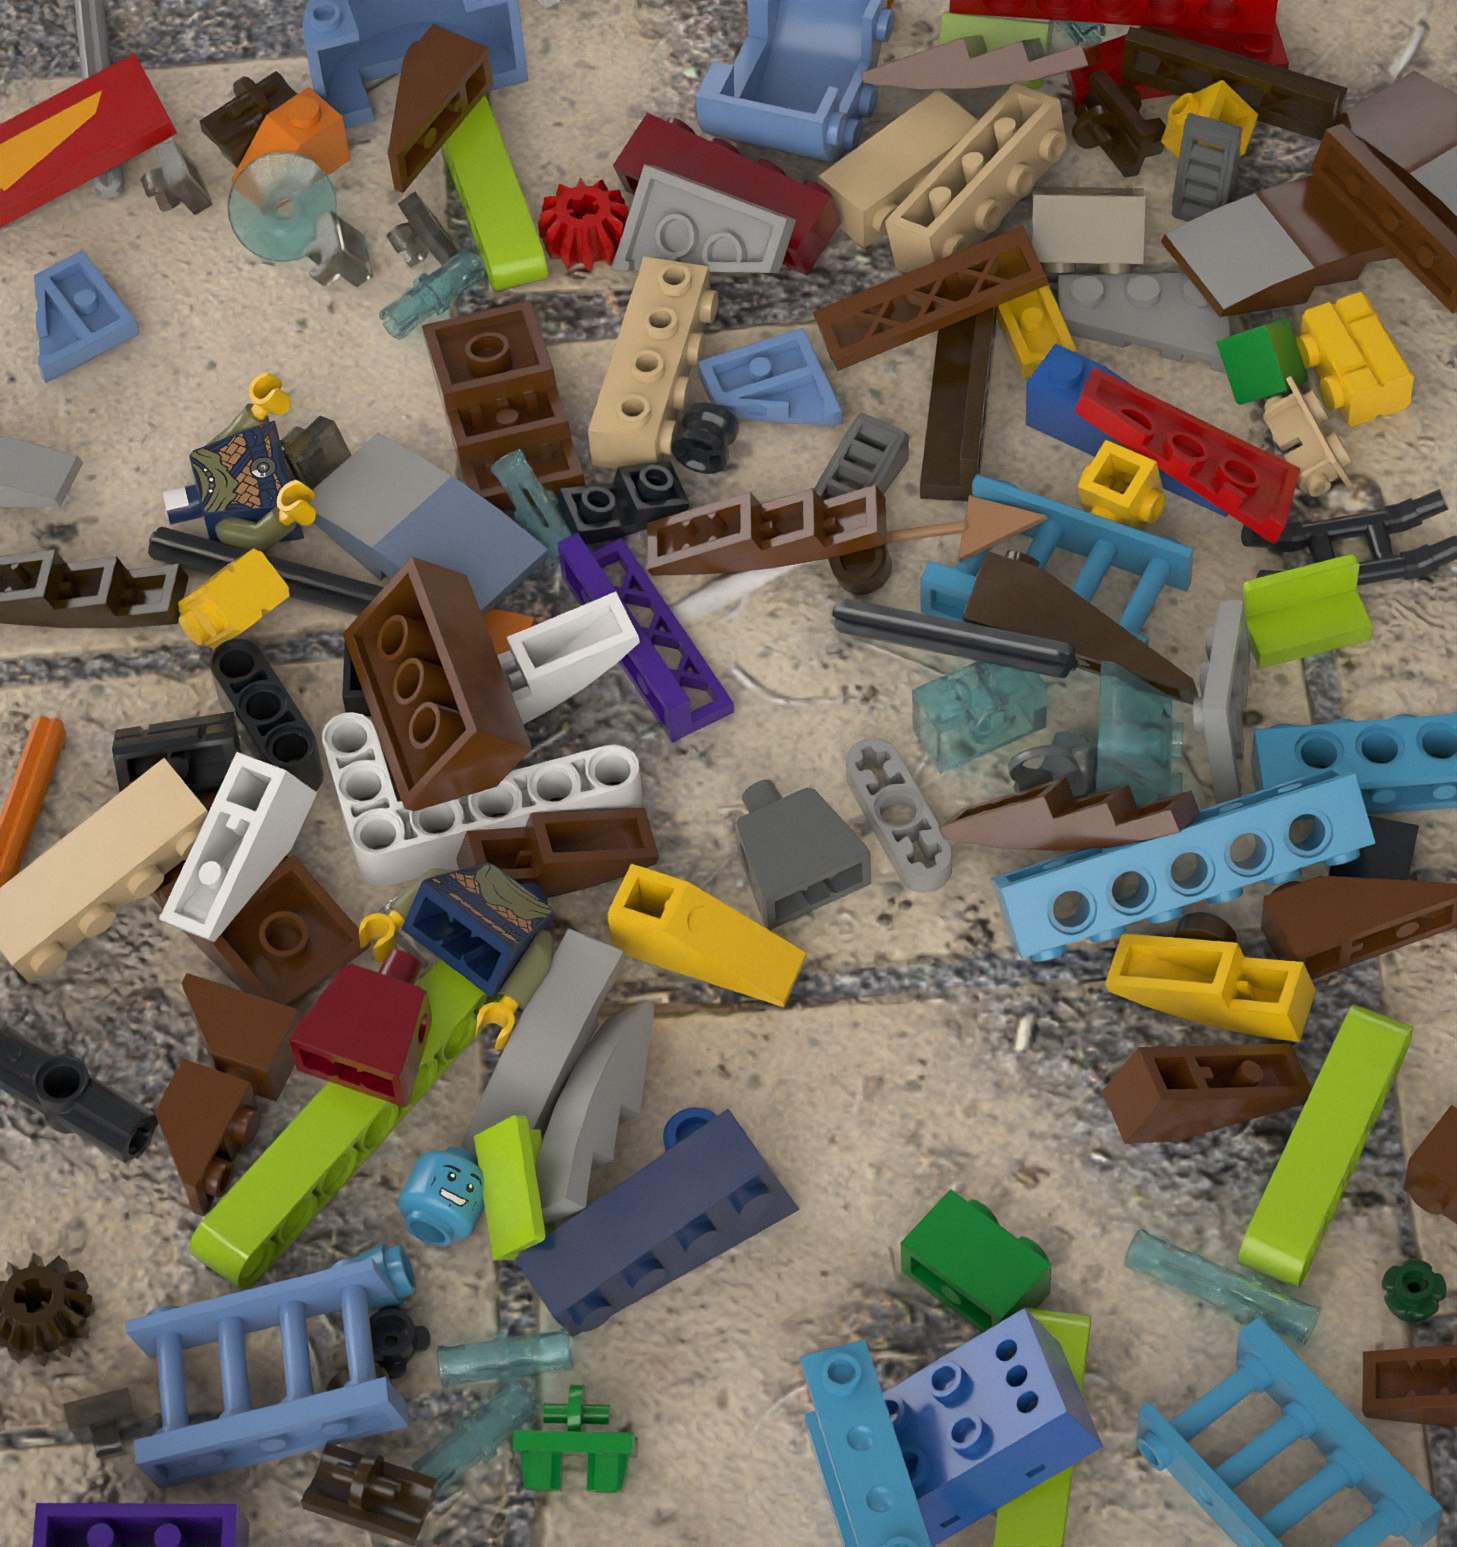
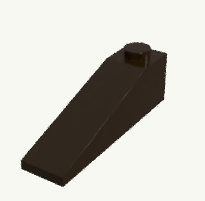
M1007 550L1005 556L987 551L962 616L964 622L1071 643L1076 648L1075 659L1078 660L1077 668L1193 705L1194 698L1198 697L1193 678L1043 568H1039L1040 562L1037 559L1014 550Z

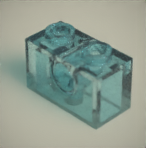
M977 661L912 690L913 731L940 774L1046 728L1047 686L1037 673Z

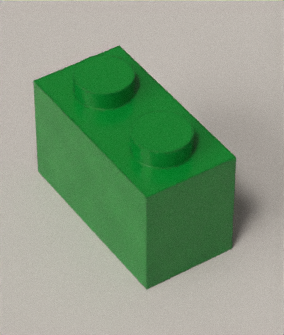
M951 1189L900 1242L901 1272L982 1333L1026 1307L1037 1308L1051 1293L1052 1264L1049 1262L1048 1256L1043 1249L1027 1237L1021 1236L1016 1238L999 1225L995 1215L984 1204L974 1199L966 1201Z

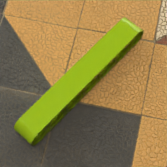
M439 959L416 984L427 991L432 1013V1025L412 1094L406 1108L328 1081L199 1224L189 1245L190 1254L240 1290H246L258 1282L475 1039L474 1031L479 1010L488 1003L499 1002L502 998L499 993L492 997L488 996Z

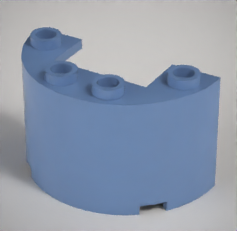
M309 0L303 17V37L313 90L343 116L345 129L374 122L372 106L363 83L401 73L403 59L408 48L413 42L419 41L433 24L488 47L493 85L488 91L528 81L519 1Z
M748 0V36L733 66L713 61L695 96L696 113L700 129L703 133L717 138L832 163L839 161L846 151L851 152L858 147L862 130V117L871 118L875 110L878 87L873 84L864 83L861 72L877 67L882 41L888 42L893 31L895 11L887 9V0Z

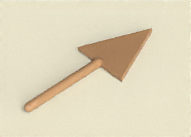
M969 495L964 521L887 531V543L962 533L958 561L961 563L1048 520V518L1043 514Z

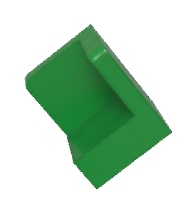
M1288 317L1216 341L1235 401L1239 405L1291 389L1286 380L1290 376L1297 386L1308 382V376Z

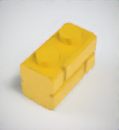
M1358 292L1338 299L1335 304L1328 302L1307 309L1302 314L1300 336L1296 337V343L1304 367L1306 369L1314 367L1320 377V392L1329 410L1338 409L1347 425H1350L1351 428L1373 421L1378 415L1385 417L1406 410L1411 403L1414 375L1365 294Z
M253 548L222 568L205 581L204 584L197 587L178 602V611L181 613L179 623L197 645L204 643L206 647L214 649L223 642L244 632L261 619L264 614L270 612L290 596L288 589L290 588L262 551Z

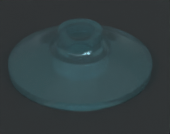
M274 152L256 158L238 174L232 184L228 197V217L231 228L238 240L253 254L274 262L297 261L318 250L330 236L337 217V198L331 180L315 162L296 153ZM285 200L293 201L295 205L293 216L285 220L280 219L277 216L278 205Z

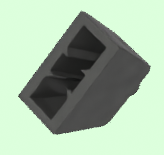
M761 780L752 784L744 791L742 802L749 813L740 817L735 822L737 849L763 923L768 930L781 926L871 884L869 849L815 789L804 788L783 798L773 781Z

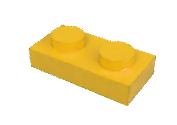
M1049 285L997 306V319L1023 379L1031 377L1054 344L1077 353L1075 344Z

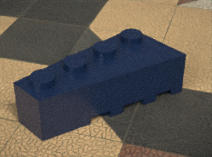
M726 1109L545 1236L544 1241L528 1248L515 1259L553 1318L573 1338L582 1332H588L600 1327L615 1313L800 1209L731 1111Z

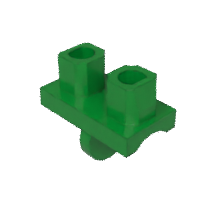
M570 1385L568 1404L544 1403L543 1422L567 1424L568 1431L513 1430L512 1450L521 1455V1469L524 1487L527 1491H562L563 1456L588 1457L586 1491L595 1493H624L629 1471V1458H638V1437H634V1433L585 1432L586 1424H610V1405L586 1404L585 1385Z

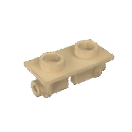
M1291 376L1286 378L1293 393L1285 398L1283 396H1275L1269 399L1264 405L1265 413L1263 419L1282 452L1302 442L1303 445L1284 455L1288 463L1301 468L1297 481L1299 488L1304 492H1309L1311 496L1317 497L1326 493L1331 487L1330 482L1340 477L1349 490L1352 489L1354 486L1344 467L1353 461L1337 433L1335 432L1327 437L1320 424L1329 420L1323 405L1313 389L1303 395Z

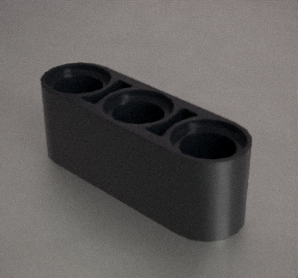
M231 639L223 642L215 648L209 662L221 707L225 713L234 711L238 734L254 759L288 771L316 792L323 783L324 772L316 738L310 726L261 650L253 642L245 639ZM294 759H300V760L295 761V762H292V763H287L288 761H291V760H294Z

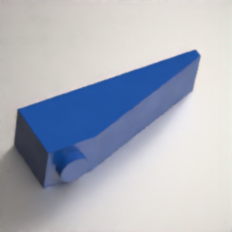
M1054 344L1026 382V425L1094 457L1105 440L1129 449L1100 429L1092 426L1088 421L1074 413L1083 385L1093 367L1128 384L1130 383L1106 366L1058 344ZM1158 468L1163 489L1227 517L1228 514Z

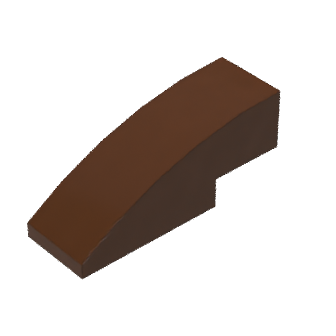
M645 808L533 813L530 814L525 828L466 831L456 861L459 870L484 863L495 865L521 885L527 882L538 884L545 891L547 898L625 877L631 864L644 868L657 864L659 854Z

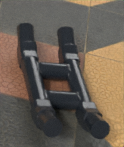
M1441 489L1414 500L1409 498L1397 504L1384 506V509L1303 524L1300 521L1287 523L1275 544L1246 525L1243 526L1241 531V542L1245 547L1267 548L1273 552H1293L1304 550V547L1308 546L1313 563L1336 558L1332 541L1365 536L1373 560L1359 562L1357 586L1399 578L1404 580L1420 578L1438 571V567L1457 560V535L1430 546L1425 544L1413 550L1400 552V555L1397 556L1389 534L1407 531L1423 524V520L1449 510ZM1260 570L1256 578L1283 571Z

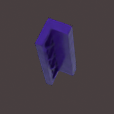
M578 533L557 542L562 578L581 606L611 593H617L640 641L638 645L619 661V664L672 743L734 713L733 701L622 538L590 552ZM619 561L626 572L622 587L613 586L602 568ZM633 585H635L637 590H632ZM626 604L650 608L654 613L650 627H641ZM661 625L665 629V631H660ZM654 645L679 650L682 657L677 670L667 667ZM690 667L694 673L687 672L688 668ZM682 686L706 691L713 702L691 712L690 699L682 689Z

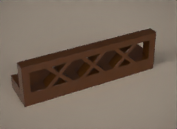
M1343 123L1326 129L1310 171L1452 314L1456 313L1457 232L1364 140L1360 141Z
M1020 226L813 311L830 358L833 360L837 371L1049 284L1023 226Z

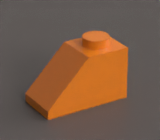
M310 87L306 88L266 115L231 179L233 188L267 217L350 161L343 116Z

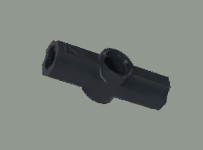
M9 1026L0 1030V1089L44 1114L47 1124L55 1131L64 1134L75 1133L125 1164L133 1158L138 1159L151 1144L152 1135L158 1125V1119L154 1112L90 1075L86 1065L79 1058L71 1055H56ZM77 1090L66 1098H56L62 1092Z

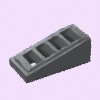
M1188 113L1184 123L1173 193L1172 216L1174 218L1189 222L1216 208L1236 201L1241 127ZM1198 141L1224 148V151L1198 144Z
M860 413L844 435L814 490L822 500L856 491L841 484L844 480L862 489L877 485L880 491L885 494L909 460V437L907 433L865 413ZM856 461H858L871 468H874V471L871 472L869 470H866L860 466L855 465Z

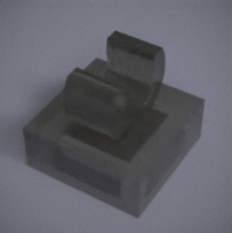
M173 138L154 148L161 168L146 172L140 180L146 195L149 198L155 196L159 209L162 212L174 209L181 201L194 215L213 205L198 166Z
M416 191L398 203L408 222L395 226L386 236L398 254L401 253L409 267L421 263L427 257L429 251L443 267L461 255L438 217Z
M331 210L314 221L317 240L311 242L304 250L305 255L318 264V266L309 271L311 278L322 286H328L341 276L355 287H358L374 277L365 236Z
M323 416L316 418L305 430L298 426L293 427L280 440L281 446L285 448L283 450L285 460L295 479L311 490L352 456L335 421Z
M128 1387L63 1404L68 1429L75 1435L91 1432L97 1459L100 1458V1461L127 1455L120 1424L140 1419L134 1393Z

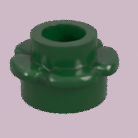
M1409 1259L1404 1261L1400 1267L1397 1265L1390 1267L1382 1279L1381 1286L1386 1291L1384 1301L1389 1310L1403 1321L1421 1322L1428 1319L1439 1310L1438 1303L1446 1298L1447 1285L1443 1276L1439 1273H1434L1429 1263L1419 1259ZM1411 1284L1418 1285L1420 1291L1412 1293L1408 1290V1286Z

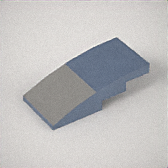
M379 433L375 434L312 490L315 492L314 500L308 502V504L316 509V518L313 523L380 581L386 575L392 579L411 556L467 575L482 617L495 608L547 560L548 548L505 513L464 483L422 456Z

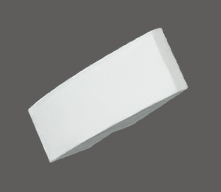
M614 592L508 636L507 641L510 650L497 656L522 722L525 724L584 689L619 662L640 641L617 593Z

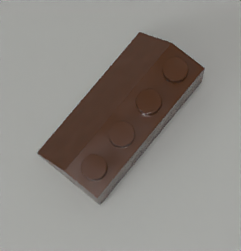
M411 556L348 627L343 636L404 809L414 812L497 787L530 752L532 745L467 575Z

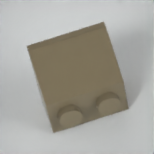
M1033 187L1032 246L1040 263H1043L1044 272L1074 273L1076 272V263H1097L1099 273L1129 274L1132 273V264H1144L1146 208L1144 188Z

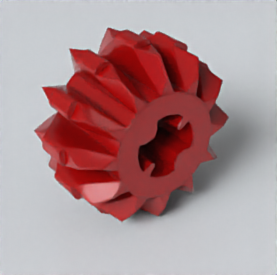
M581 177L576 187L573 188L559 184L556 196L544 197L541 207L542 213L539 214L540 220L538 221L539 237L542 238L545 244V250L549 254L550 260L562 259L567 270L578 263H582L590 272L594 263L598 261L612 266L615 253H617L629 215L628 206L625 205V199L622 197L621 191H608V187H606L603 179L593 186H587Z

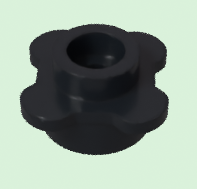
M386 1306L369 1318L374 1363L386 1368L391 1379H397L406 1373V1364L417 1352H424L429 1348L431 1337L426 1327L414 1326L410 1316L399 1307ZM389 1338H396L398 1340L397 1344L392 1347L387 1346L386 1341Z

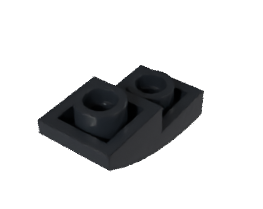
M671 461L618 467L614 481L611 483L560 488L555 504L569 536L578 533L584 543L588 545L647 529L648 522L688 511L690 502Z

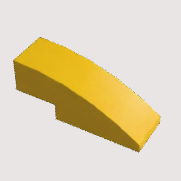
M1127 933L1121 935L1105 982L1107 990L1111 993L1181 1019L1222 1030L1293 1042L1301 1041L1316 992L1304 962L1244 957L1239 944L1234 942Z

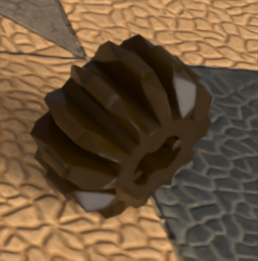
M33 1252L28 1267L21 1270L17 1265L7 1261L6 1273L9 1279L7 1281H0V1349L7 1348L11 1359L15 1360L18 1364L33 1353L36 1362L45 1367L50 1352L57 1349L60 1354L71 1358L73 1349L69 1340L71 1338L89 1339L90 1327L86 1319L95 1315V1303L92 1295L87 1293L89 1285L84 1274L79 1272V1270L70 1271L67 1261L63 1260L60 1255L45 1266L42 1258ZM43 1307L41 1311L35 1312L36 1309Z

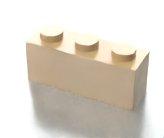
M936 89L818 175V184L826 188L833 196L832 201L841 220L838 228L863 248H866L880 236L888 235L885 220L979 120L941 90Z

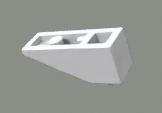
M236 752L159 920L215 942L292 849L317 792L284 769Z

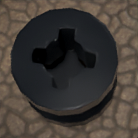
M707 402L692 404L684 414L682 419L684 430L675 437L672 453L678 462L690 470L703 474L718 473L727 464L729 459V449L727 446L733 444L739 432V422L727 409L716 404Z

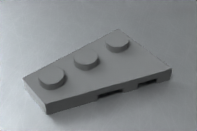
M644 164L611 270L639 271L643 256L709 266V272L779 273L796 219L655 165Z
M1185 273L1058 275V308L1070 335L1121 348L1134 343L1161 350L1162 358L1181 362L1183 356L1211 362V370L1226 373L1216 341L1230 336L1229 316L1219 317Z
M1244 600L1220 601L1216 625L1207 626L1206 652L1209 661H1201L1199 679L1202 697H1195L1193 702L1196 734L1205 733L1216 805L1241 797L1242 786L1238 777L1236 759H1243L1245 740L1243 736L1242 707H1247L1251 651Z

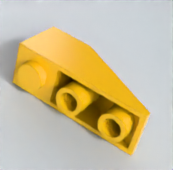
M634 864L630 865L607 912L611 945L623 950L625 956L781 1007L785 1006L807 957L805 951L690 882Z

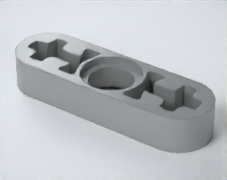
M869 738L859 741L851 747L846 757L847 783L899 879L907 888L916 892L927 893L942 888L949 881L952 874V849L948 840L943 839L937 820L900 754L891 743L882 739ZM873 763L877 769L883 768L884 788L879 790V784L870 769L863 770V765ZM901 804L910 807L916 815L907 824L893 825L883 819L882 813L892 805ZM919 839L921 852L928 861L935 860V866L925 868L921 862L914 863L913 842Z

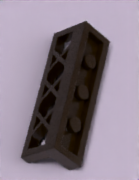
M1141 24L1139 29L1130 26L1124 41L1122 79L1179 97L1186 93L1193 94L1223 80L1258 114L1256 121L1322 141L1326 129L1336 125L1346 101L1348 90L1346 87Z
M997 306L938 330L920 479V499L968 502L969 495L972 496V482L977 474H981L997 327Z

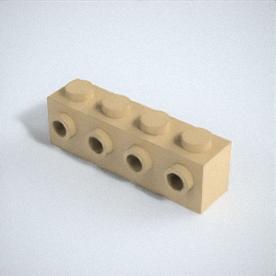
M1014 83L885 220L897 270L908 273L981 243L989 233L997 229L1001 220L1021 198L1026 197L1030 193L1033 185L1053 164L1062 158L1068 148L1058 98Z
M643 256L588 428L592 466L617 469L622 466L663 462L665 454L673 455L672 445L679 429L678 422L675 419L678 410L686 411L690 402L692 379L689 377L692 366L698 367L697 362L701 361L704 355L705 334L702 331L705 323L713 324L717 313L718 291L710 290L709 266Z
M165 758L151 767L0 888V951L29 983L37 976H46L58 969L66 960L67 952L86 937H95L108 929L114 922L117 912L132 900L141 899L153 893L162 884L164 875L182 860H187L208 815V811Z

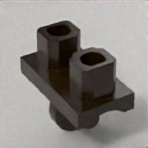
M1105 70L1091 72L1088 78L1090 84L1089 92L1074 110L1077 120L1072 128V137L1083 149L1100 146L1125 178L1137 176L1146 157L1162 153L1165 145L1161 140L1166 125L1160 118L1143 119L1139 114L1142 106L1141 94L1131 82L1116 85Z
M277 71L257 84L249 77H241L233 84L236 97L199 121L201 131L219 147L222 155L236 168L241 163L266 115L298 94Z
M326 1443L316 1474L309 1487L305 1490L301 1504L304 1510L414 1546L439 1489L437 1478L385 1462L384 1457L380 1454L369 1451L363 1455Z

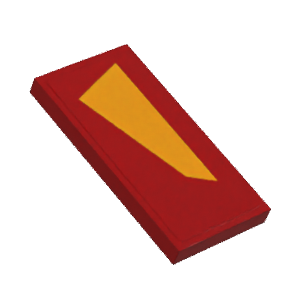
M135 53L0 124V228L178 134Z

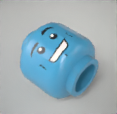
M449 1147L446 1151L433 1150L419 1156L397 1202L401 1215L405 1218V1228L412 1235L435 1246H447L451 1241L457 1242L471 1236L485 1209L483 1173L481 1168L478 1167L475 1155L462 1148Z

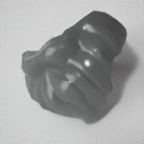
M1062 731L1056 733L1051 745L1033 747L1012 757L1008 769L1011 779L1015 781L1013 786L1015 792L1066 777L1074 798L1078 799L1089 795L1094 789V775L1101 757L1099 750L1096 746L1089 743L1087 737ZM1045 756L1042 765L1038 769L1023 766V763L1029 759Z

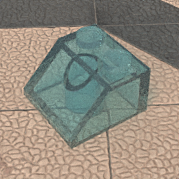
M1101 661L1096 793L1129 784L1137 806L1182 793V773H1171V758L1182 759L1183 722H1172V698L1115 662Z

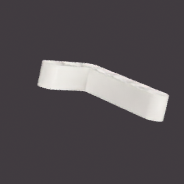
M354 712L342 713L333 717L325 725L322 732V742L331 780L358 871L365 881L376 886H390L419 878L424 872L432 868L453 869L458 867L456 858L466 831L525 828L530 814L631 809L641 808L643 803L639 761L634 752L624 746L606 745L513 770L497 787L413 812L404 809L402 801L397 802L378 736L370 719L363 714ZM356 749H358V750L355 751V752L346 753V752H348V751H350V750H356ZM611 782H621L619 785H607ZM365 797H374L370 800L359 801ZM560 797H561V798H564V799H562V800H560V801H554V802L548 801V800H551V799H553V798H560ZM500 813L506 814V815H504V816H502V817H496V818L490 817V816H492V815H494V814H500ZM440 829H446V830H447V831H445V832H443V833H437V834H433V833H432V832H434V831H436V830H440ZM381 845H389L388 847H386V848H384V849H380V850H374V849H373V848L378 847V846H381Z

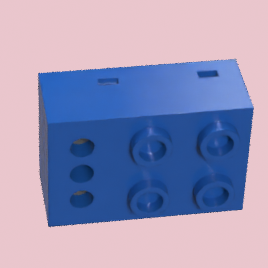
M1025 1308L883 1392L932 1547L1103 1447L1061 1344Z

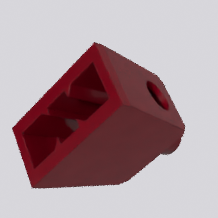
M393 949L388 952L379 972L354 964L342 966L289 1038L297 1071L406 1108L412 1094L432 1025V1013L427 991L420 986L414 985L422 970L421 962L405 951Z

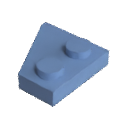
M83 250L34 275L35 297L38 304L36 330L39 336L40 355L37 357L41 377L45 383L139 335L135 318Z
M803 328L697 362L698 375L711 404L727 409L736 419L823 426L842 424L841 407Z

